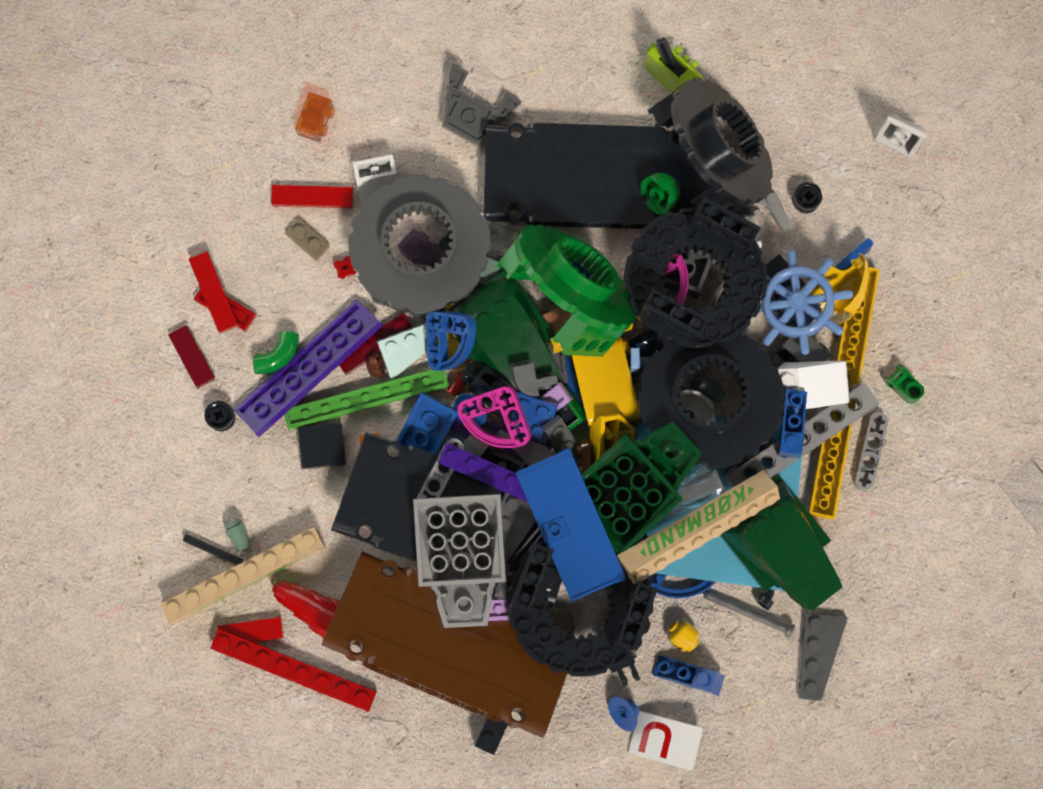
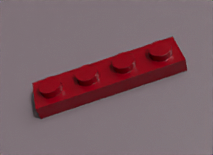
M401 314L382 326L339 365L344 374L347 375L365 364L371 354H380L377 340L412 328L405 314Z

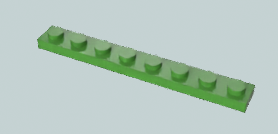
M428 370L294 406L284 416L287 428L290 431L420 396L421 392L427 394L449 388L445 370Z

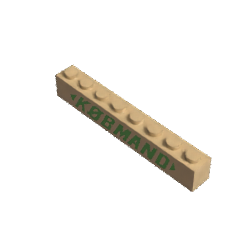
M764 470L760 471L617 555L622 569L633 584L636 581L646 580L648 576L664 569L677 559L683 558L687 553L700 548L711 539L719 537L726 530L737 526L750 516L756 515L765 507L773 505L780 499L777 485Z
M313 527L161 603L160 606L168 623L174 625L326 547L318 530Z

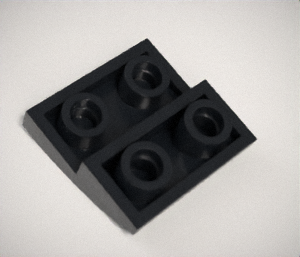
M342 423L297 428L301 469H319L346 465Z

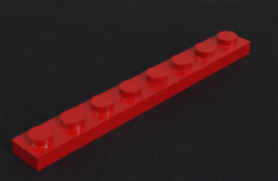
M218 628L210 647L214 651L367 712L370 711L377 694L376 690Z

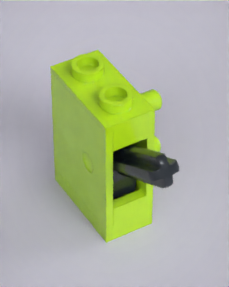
M663 37L661 39L658 38L656 40L657 44L653 43L647 49L644 68L671 93L689 79L700 78L702 80L703 77L695 71L698 67V62L692 60L688 64L690 58L687 55L679 56L682 52L681 46L676 45L671 49L667 39Z

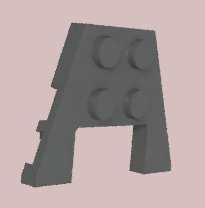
M453 63L449 72L442 127L478 146L486 137V125H499L522 101L505 93L497 110L490 108L460 90L469 72Z

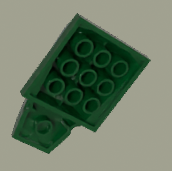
M505 270L447 310L469 314L475 319V342L468 357L481 370L487 365L517 388L512 382L509 364L530 360L534 363L536 375L553 372L557 375L558 383L563 382L548 341L555 337V333L519 282L513 278H506L507 273ZM449 317V324L452 327L453 322L452 319ZM452 333L460 344L462 335ZM539 387V388H538L539 396H537V397H541V396L544 395L547 391H549L551 388H549V389H540V387Z
M674 422L654 431L640 441L633 442L625 434L581 474L617 555L634 545L684 500L677 490L702 455V452Z
M777 475L772 480L778 487L780 499L773 505L760 510L756 515L743 520L737 526L726 530L720 537L764 593L773 586L782 588L792 600L810 613L843 586L824 549L831 542V539L782 478Z

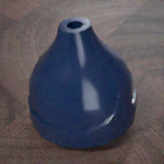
M651 330L631 339L629 345L630 348H639V357H651L655 351L660 350L661 341L657 337V333Z

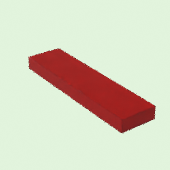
M272 185L271 205L277 207L353 209L354 188Z
M208 251L189 258L188 260L218 333L221 334L238 327L239 325Z

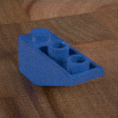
M786 389L778 456L799 458L802 455L808 391Z
M661 655L658 656L653 676L716 696L720 694L725 677L716 671Z

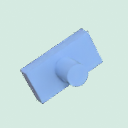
M631 348L628 355L631 377H636L639 369H644L651 358L639 357V348Z

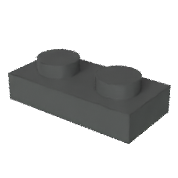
M559 415L541 427L558 454L566 448H570L572 453L577 450V442Z

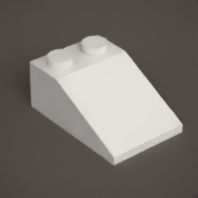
M889 113L875 141L911 158L925 139L927 133L920 125L909 123L901 116Z
M846 361L784 362L778 368L784 389V400L786 389L808 391L806 409L849 403L850 401ZM784 402L781 404V410H783Z

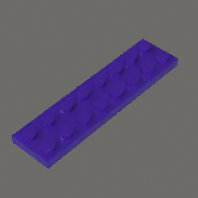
M356 299L297 352L286 366L276 371L237 406L234 411L260 437L383 325Z

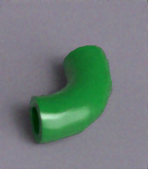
M290 331L280 332L277 345L273 350L268 353L255 354L253 360L255 374L276 372L286 366L296 353L299 334Z

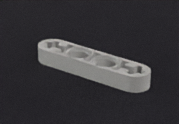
M882 412L873 413L867 421L854 477V485L860 491L871 489L875 482L888 426V418ZM880 417V421L883 424L878 426L877 432H870V429L873 431L876 427V423L873 420ZM870 436H875L878 439L879 444L877 447H871L868 444ZM865 456H870L874 459L872 467L864 465L863 459ZM861 469L872 471V474H867L866 481H869V484H866L864 487L862 482L859 481L865 474V472H861Z
M450 439L446 442V444L450 445L456 443L457 448L464 450L463 443L458 439ZM445 445L416 499L426 498L427 495H423L424 491L428 495L438 498L444 490L453 472L451 469L447 473H441L438 470V462ZM431 480L439 482L440 489L437 492L429 490L428 483Z

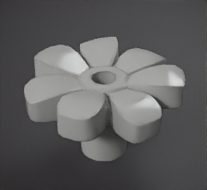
M747 206L742 209L743 211L737 213L755 224L754 219H756V214L760 213V209L757 206L750 208Z

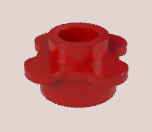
M346 256L341 261L336 260L333 264L334 268L338 271L339 279H345L357 273L352 267L350 256Z

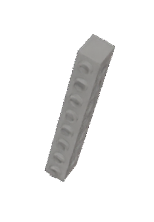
M865 383L860 386L855 384L849 388V400L857 403V409L849 408L847 403L836 404L826 409L824 407L819 408L813 413L814 417L809 421L805 418L804 437L806 438V443L803 444L802 455L799 458L778 456L779 441L774 444L771 441L761 448L763 452L757 456L755 454L744 459L746 463L738 467V465L730 468L727 471L728 475L725 480L733 488L747 480L743 474L744 470L747 469L752 470L754 475L764 470L772 478L879 405V401ZM837 412L840 415V420H832L830 413ZM813 424H821L823 432L818 433L814 431ZM761 459H770L772 466L769 468L762 466Z

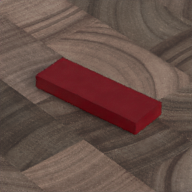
M187 325L168 334L197 389L215 380Z

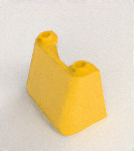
M623 337L618 338L603 357L572 355L590 427L599 416L620 414L628 422L642 419L639 401L635 394L627 361V353L630 352L628 340L624 341Z

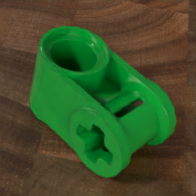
M898 365L889 377L884 378L886 385L908 404H915L924 395L922 384L902 365ZM908 390H916L918 396L912 397L909 394Z

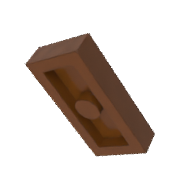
M580 438V445H577V458H581V465H577L581 474L591 466L589 438Z

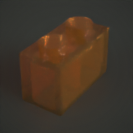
M311 92L308 93L295 127L297 135L320 142L322 137L326 136L329 118L332 119L335 113L332 99Z

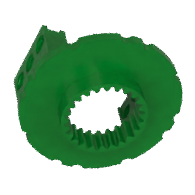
M533 225L526 226L518 234L516 241L497 264L499 268L505 269L507 279L513 278L520 281L532 280L536 282L538 288L563 310L572 314L552 339L555 343L561 344L563 355L603 357L636 319V315L629 304L630 295L625 291L624 282L618 276L611 263L586 242L554 228L548 229L543 225H538L537 227ZM570 261L579 262L580 266L590 274H593V279L596 282H593L591 278H586L585 274L580 273L578 268L573 267V263Z

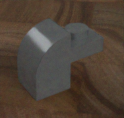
M530 360L509 364L512 382L526 395L539 396V387L540 389L552 388L553 384H558L557 375L553 372L536 375L534 363Z

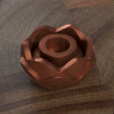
M371 354L366 361L368 373L375 378L385 376L386 367L381 354Z

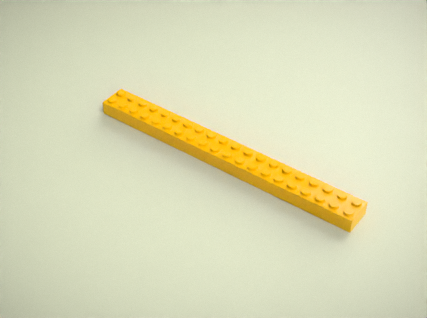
M868 267L867 289L861 306L850 320L842 323L844 331L839 338L835 361H846L848 389L855 384H860L880 269ZM850 400L847 405L849 408L855 409L856 402ZM837 412L830 413L832 420H840V415ZM852 424L822 443L819 447L808 512L813 517L835 520Z

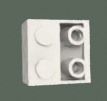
M393 154L352 162L361 204L377 188L383 184L390 185L397 178Z

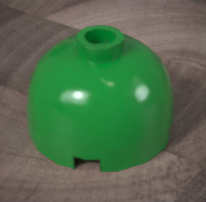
M668 173L652 174L641 183L642 196L645 195L648 199L645 202L652 212L658 215L673 210L681 199L680 185Z

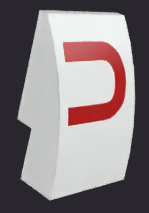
M639 711L638 723L633 731L628 753L693 771L703 728Z

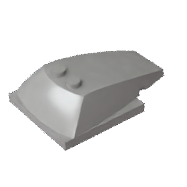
M501 494L413 499L419 587L431 586L432 590L435 591L437 607L444 628L488 626L495 583L506 582Z

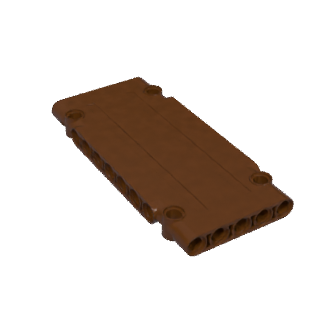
M362 551L321 645L344 654L350 661L359 660L363 662L362 665L372 671L494 722L504 721L510 728H520L543 738L550 724L568 673H554L550 671L549 666L545 664L539 665L530 658L517 642V633L514 629H511L509 620L488 621V626L444 628L437 607L435 591L432 590L431 586L419 587L418 570L410 567L401 568L393 560H382ZM389 569L393 575H385L383 570ZM357 645L361 651L355 653L350 649V646ZM512 712H517L521 720L513 719Z

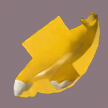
M859 253L860 256L857 259L851 260V268L841 271L831 266L824 275L830 283L833 292L846 290L853 292L852 298L835 301L834 312L830 320L838 325L850 320L863 301L869 273L868 261L862 253ZM817 284L809 294L810 296L824 294V292ZM826 302L820 303L822 313L824 311Z

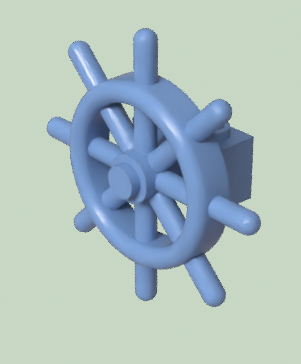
M789 250L787 252L789 268L779 271L772 278L768 276L766 296L762 299V303H760L761 309L759 312L764 313L767 322L772 327L763 339V344L769 346L780 333L790 338H799L801 353L807 355L809 353L808 337L818 333L824 327H827L837 335L843 334V328L830 319L834 312L835 301L852 298L853 292L851 290L833 292L830 283L824 277L833 265L831 258H827L816 271L812 268L797 266L795 251ZM799 277L810 279L801 291ZM791 279L792 288L789 285L785 288L781 283ZM817 284L824 292V294L808 296ZM776 291L780 296L776 301L771 302L772 295ZM826 302L824 311L822 313L820 303ZM772 310L782 315L779 320L774 316ZM788 321H790L797 327H790L786 324Z

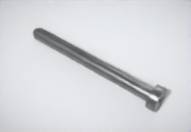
M706 592L705 594L707 600L784 632V636L790 638L795 624H784L712 592Z

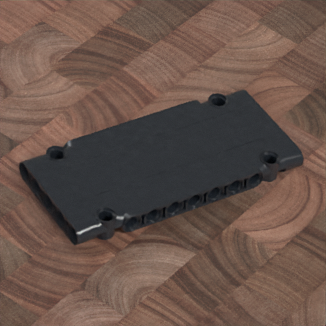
M520 123L486 125L484 217L490 222H508L513 225L526 222L527 225L551 227L644 229L650 222L661 216L649 209L645 203L648 199L645 195L642 196L641 183L645 178L655 173H668L678 181L681 189V199L678 205L671 210L672 213H678L682 208L696 207L691 205L689 201L709 189V185L700 177L689 162L688 155L682 149L680 143L674 142L673 137H679L675 129L668 131L663 127L655 128L652 126L531 123L527 126H523ZM518 132L521 134V137L514 138L511 133ZM515 209L520 212V215L514 217L509 212Z
M366 432L331 531L417 562L413 499L417 498L439 455L414 446H404L397 441H390ZM388 447H396L398 455L396 457L389 456L387 452ZM438 464V470L441 473L449 471V468ZM453 470L440 497L501 494L502 501L505 493ZM431 480L428 483V488L431 492H437L440 489V484L436 480ZM425 491L423 492V495H427L426 498H435V496H430ZM537 521L531 527V529L529 530L525 538L522 540L518 548L522 545V543L538 525ZM366 526L370 529L368 538H363L359 535L360 527ZM510 579L500 590L501 592L507 593L511 590ZM557 579L555 586L552 585V590L547 592L550 595L548 600H546L549 603V607H553L562 580Z

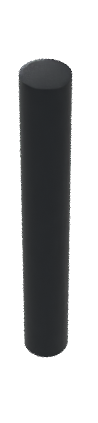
M186 534L183 538V542L236 566L243 563L244 559Z

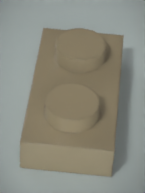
M300 219L285 233L288 238L315 261L330 248L328 243Z

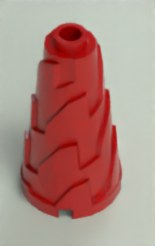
M286 580L277 581L272 589L276 600L293 612L295 617L307 624L309 629L324 639L340 601L330 596L326 597L312 589L308 590L293 582Z

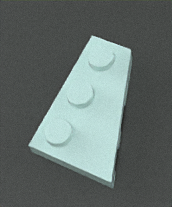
M426 323L377 340L390 380L394 379L427 352ZM435 336L436 343H439L438 337Z

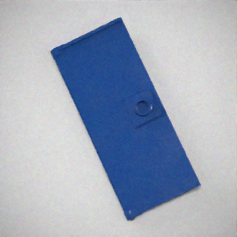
M566 448L564 451L559 452V454L516 472V475L547 547L554 549L552 554L553 561L572 602L614 583L625 581L627 577L623 572L572 455L573 453L570 448Z

